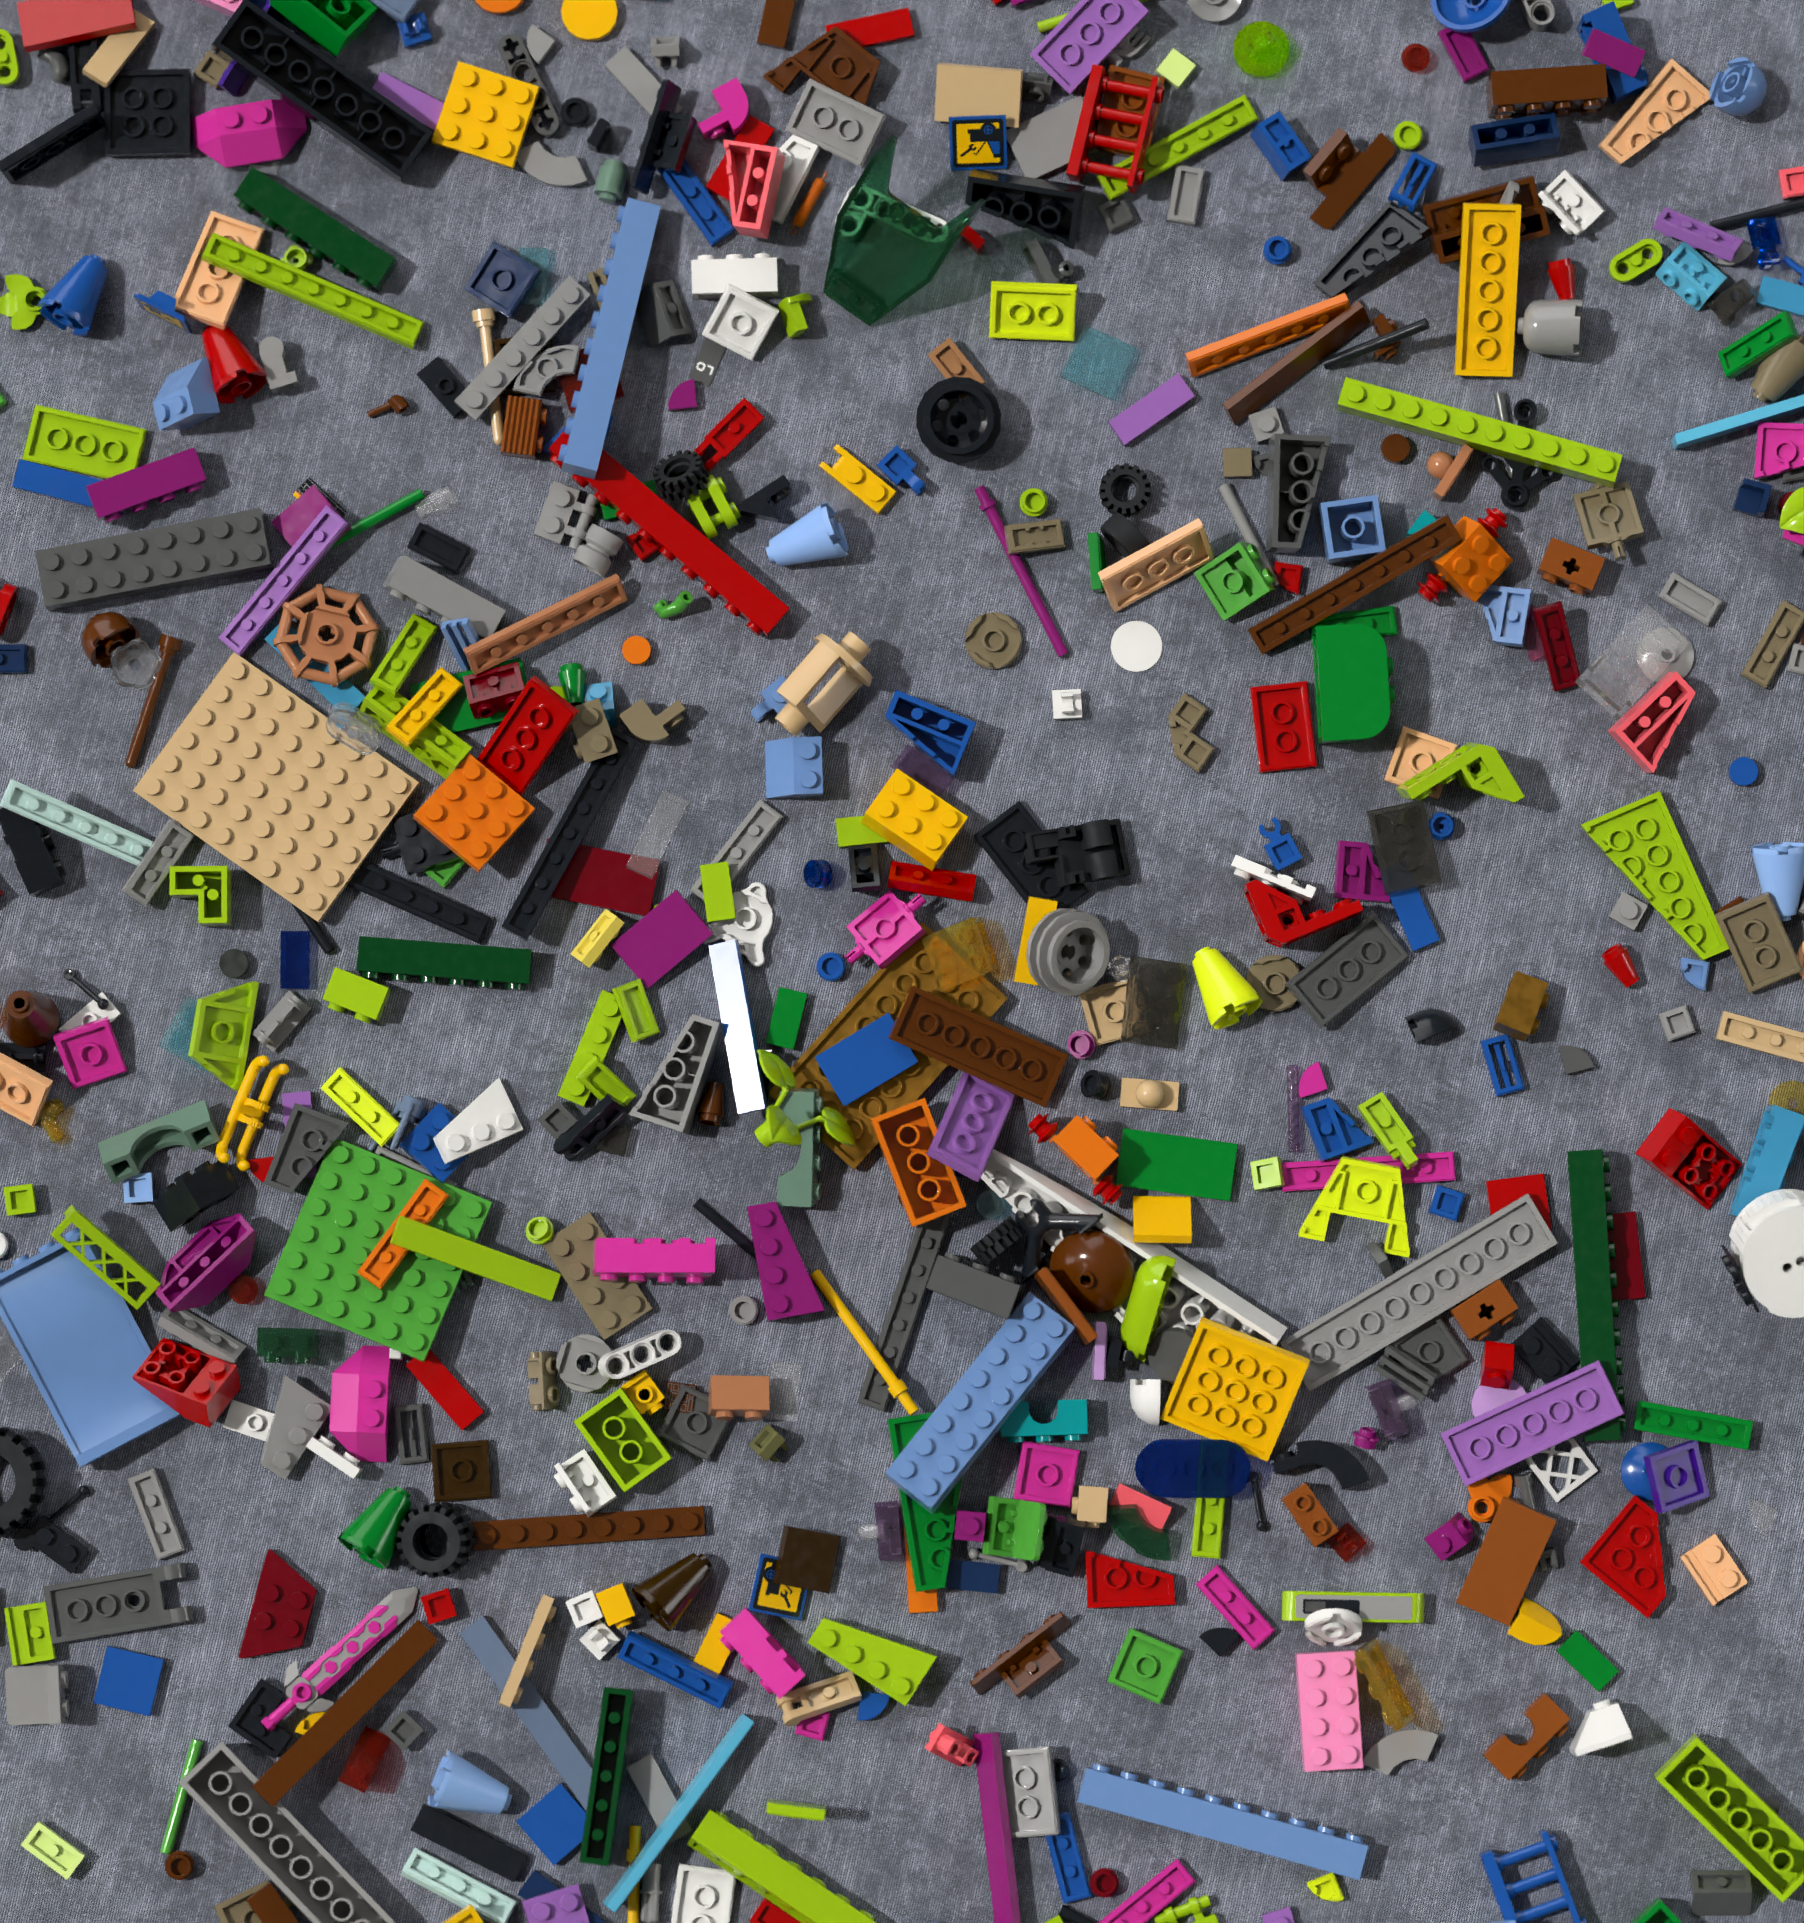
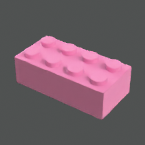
M1355 1650L1295 1653L1303 1770L1311 1772L1363 1768Z

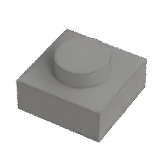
M1275 406L1248 415L1257 444L1269 440L1275 433L1284 434Z
M1622 892L1608 918L1634 931L1648 905Z

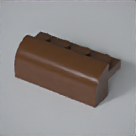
M1530 175L1512 180L1519 183L1520 191L1513 201L1514 204L1522 205L1520 242L1551 234L1545 208L1539 202L1534 176ZM1509 181L1422 205L1426 226L1432 232L1428 236L1430 247L1439 264L1460 259L1463 202L1499 203Z

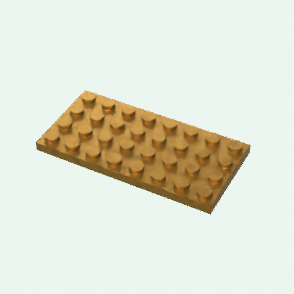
M923 922L919 925L926 933L884 969L880 968L790 1068L796 1080L795 1088L819 1089V1097H823V1108L830 1107L835 1109L850 1125L855 1138V1147L845 1145L834 1139L826 1131L824 1123L818 1122V1125L823 1127L822 1142L853 1170L859 1166L879 1143L870 1119L917 1101L948 1065L911 1049L918 1060L917 1064L844 1107L817 1063L815 1056L887 1013L890 1014L895 1022L911 985L987 1019H990L1008 999ZM775 1085L769 1091V1095L776 1101L780 1096L781 1087Z

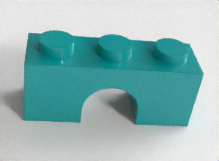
M1087 1399L1058 1400L1057 1416L1047 1424H1040L1034 1421L1029 1413V1401H1021L1001 1426V1437H1007V1443L1024 1442V1436H1036V1442L1053 1441V1435H1065V1441L1082 1440V1434H1088Z

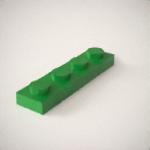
M1637 1401L1632 1429L1748 1450L1753 1421Z

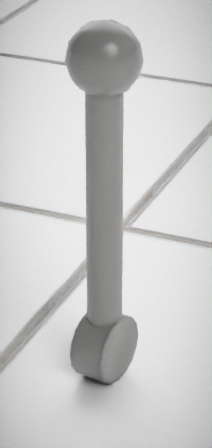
M972 1548L968 1552L971 1559L981 1558L1013 1566L1019 1572H1025L1028 1567V1563L1024 1559L1013 1561L993 1555H986L979 1552L976 1548Z

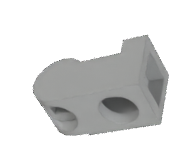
M273 336L263 339L259 346V353L272 393L276 394L301 386L296 372H288L285 362L286 348L282 341Z

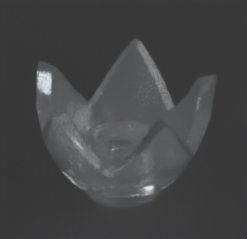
M140 638L131 640L127 644L117 647L111 653L113 677L120 686L148 689L161 668L162 659L158 653L150 649L144 640ZM132 660L140 662L139 670L134 671L130 668L129 664Z

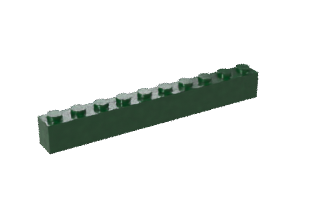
M1603 1149L1567 1151L1581 1368L1600 1360L1619 1403L1625 1404L1624 1387H1618L1617 1375H1623L1622 1358H1616L1615 1346H1621L1620 1329H1614L1613 1318L1619 1317L1618 1300H1612V1288H1617L1616 1271H1610V1259H1615L1614 1242H1609L1608 1230H1613V1214L1607 1213L1606 1201H1612L1611 1184H1605L1604 1172H1610L1609 1155H1603ZM1619 1415L1585 1431V1441L1621 1440V1433H1626L1625 1416Z

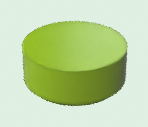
M1412 121L1401 122L1395 128L1393 134L1395 145L1403 151L1416 149L1422 140V130L1419 125Z

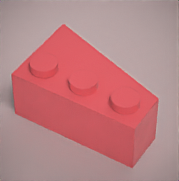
M723 139L727 157L726 169L730 185L729 197L732 225L740 235L768 239L786 157L778 147Z
M1668 672L1607 732L1645 773H1654L1661 755L1667 749L1671 736L1677 725L1680 724L1696 692L1677 672Z

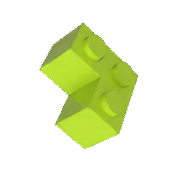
M169 866V895L173 898H198V924L201 926H231V868L228 866Z

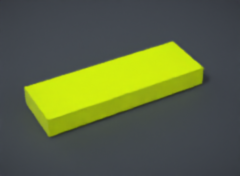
M339 1067L321 1089L381 1147H384L394 1137L400 1122L342 1067Z

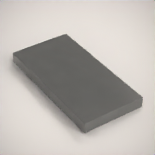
M1372 912L1284 985L1321 1029L1405 961L1409 955L1378 916Z

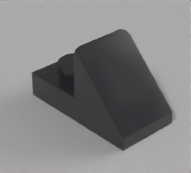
M782 475L737 504L736 508L739 514L779 523V518L769 505V502L773 500L774 503H778L789 495L787 491L791 489L790 483L785 475Z
M876 843L848 846L852 892L881 889Z

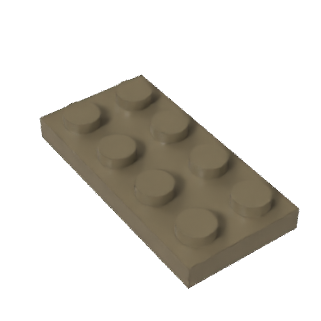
M591 1212L553 1235L552 1239L544 1244L543 1247L602 1338L606 1340L653 1308L637 1283L629 1282V1278L617 1277L615 1282L600 1281V1277L593 1276V1242L596 1238L607 1237Z

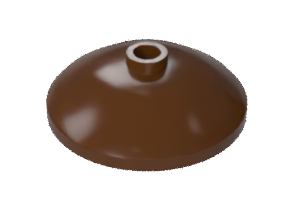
M1088 1230L1083 1235H1079L1076 1231L1066 1236L1057 1245L1050 1260V1272L1076 1307L1088 1313L1108 1312L1121 1305L1130 1294L1135 1280L1134 1264L1127 1249L1113 1236L1097 1230ZM1083 1275L1089 1276L1091 1282L1085 1281Z

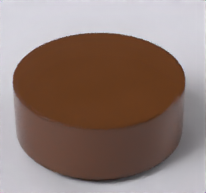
M1400 434L1387 436L1381 445L1382 457L1387 462L1393 464L1404 461L1410 451L1408 440Z

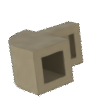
M640 699L621 713L619 717L635 738L645 743L658 744L670 739L665 728L669 726L672 729L679 725L685 719L683 715L687 711L682 703L677 700L655 717L644 700Z

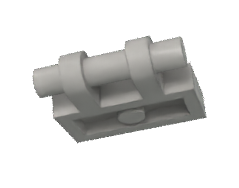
M553 481L535 528L534 536L561 545L564 536L567 535L572 537L569 548L577 550L579 545L586 541V531L591 518L596 516L598 501L592 494H588L585 504L578 502L581 494L580 490ZM574 511L581 513L576 528L569 526Z

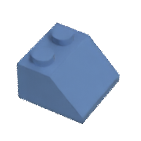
M201 358L167 376L153 402L159 431L187 429L220 413L207 358Z
M821 736L790 737L765 741L766 799L824 797Z

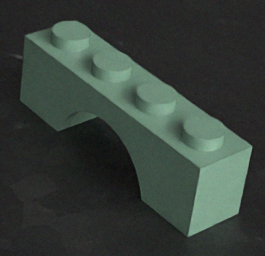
M789 1088V1092L779 1108L797 1126L822 1114L824 1102L823 1097H819V1089ZM818 1122L799 1130L802 1137L800 1159L792 1170L778 1177L777 1206L813 1207L817 1200L821 1199L822 1186L821 1183L817 1182V1171L822 1169V1154H818V1143L822 1142L823 1127L818 1125Z
M204 1099L98 1142L103 1166L112 1183L115 1184L140 1174L145 1161L160 1149L173 1145H182L196 1151L221 1140L215 1119Z

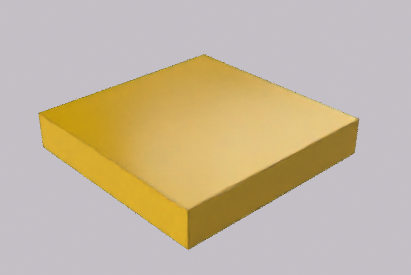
M1133 1196L1134 1243H1192L1191 1197Z

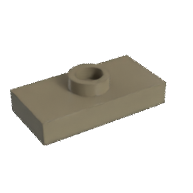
M1061 519L1005 525L1004 527L1008 555L1064 549L1066 546Z

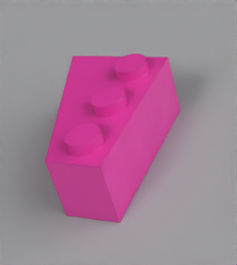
M746 1606L720 1630V1633L723 1635L720 1638L721 1642L731 1652L736 1649L743 1657L739 1661L750 1673L755 1671L762 1680L759 1683L770 1695L774 1692L781 1699L805 1676V1670Z

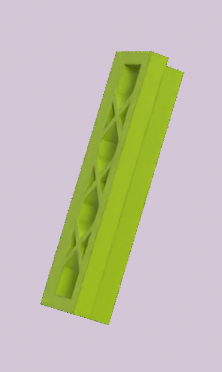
M374 687L364 698L358 715L446 780L469 755L472 747L433 719L407 748L386 731V726L404 708L409 700L400 693H397L393 698Z
M71 1204L64 1212L66 1218L51 1233V1236L138 1310L160 1286V1282L151 1272ZM72 1222L80 1229V1241H67L60 1234ZM84 1234L91 1240H84ZM97 1244L101 1247L102 1259L89 1260L86 1258L84 1245ZM74 1246H80L81 1252H79ZM105 1252L109 1254L112 1258L106 1259ZM119 1263L123 1267V1278L108 1277L106 1275V1264ZM95 1264H102V1271ZM127 1271L134 1277H127ZM140 1281L147 1288L135 1300L128 1294L127 1282ZM116 1283H123V1289Z

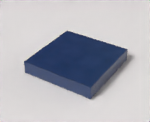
M493 241L465 285L464 290L512 320L542 271Z

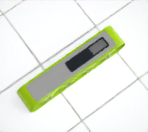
M1282 1591V1620L1305 1621L1315 1611L1339 1608L1356 1613L1362 1618V1622L1424 1623V1593Z

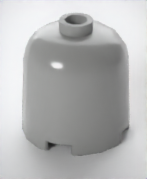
M1541 299L1531 302L1525 310L1524 317H1518L1517 334L1523 335V341L1527 349L1537 354L1580 357L1581 349L1575 347L1576 344L1579 345V340L1582 341L1583 313L1578 312V308L1583 307V300Z

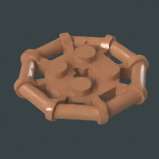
M316 584L315 588L294 600L284 602L281 606L283 611L276 638L273 639V646L277 647L293 672V677L329 684L334 688L351 676L372 666L371 658L377 634L381 629L360 599L361 595L355 592L353 594L324 587L322 584ZM325 599L345 604L343 608L326 605ZM317 600L318 606L315 607V610L308 611L305 614L300 610ZM352 609L355 610L363 623L362 625L356 626L349 618L348 613ZM292 619L299 620L300 624L297 635H288ZM326 628L331 629V634L335 635V637L328 641H323V638L318 635L319 632H325ZM357 635H365L361 653L354 649ZM298 643L302 653L305 655L301 661L298 660L290 645ZM348 656L354 660L353 663L337 671L336 663L342 662ZM311 661L326 664L329 666V673L311 669L308 666Z

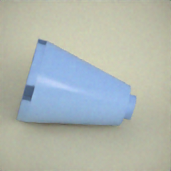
M828 502L820 504L770 539L766 552L771 563L776 562L781 567L847 556L848 553L846 551H849L846 536L841 523H837L835 518L831 517L836 515L831 504Z
M1773 842L1752 845L1751 853L1762 894L1769 892L1781 921L1791 920V915L1797 914L1804 881V843L1782 842V844L1773 845Z
M446 1752L447 1757H442L431 1784L436 1791L435 1795L429 1794L428 1805L430 1807L499 1815L502 1810H508L512 1799V1794L508 1793V1786L456 1753Z

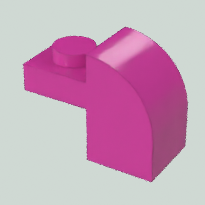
M737 77L712 90L713 98L720 112L698 123L699 131L704 140L709 137L716 139L726 132L727 127H730L732 133L736 136L749 117L748 98Z

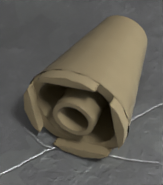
M1799 334L1798 338L1760 362L1751 387L1755 389L1752 395L1767 404L1769 399L1773 402L1777 401L1804 376V338Z

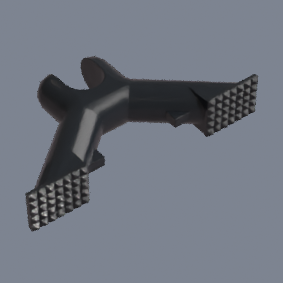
M1038 1198L1031 1199L1030 1204L1038 1214L1039 1222L1031 1221L1021 1210H1018L1015 1214L1016 1222L1026 1233L1022 1276L1019 1284L1029 1280L1043 1267L1044 1264L1041 1262V1259L1046 1255L1042 1250L1044 1235L1050 1230H1066L1069 1235L1077 1231L1079 1235H1083L1103 1218V1214L1051 1212L1042 1200Z

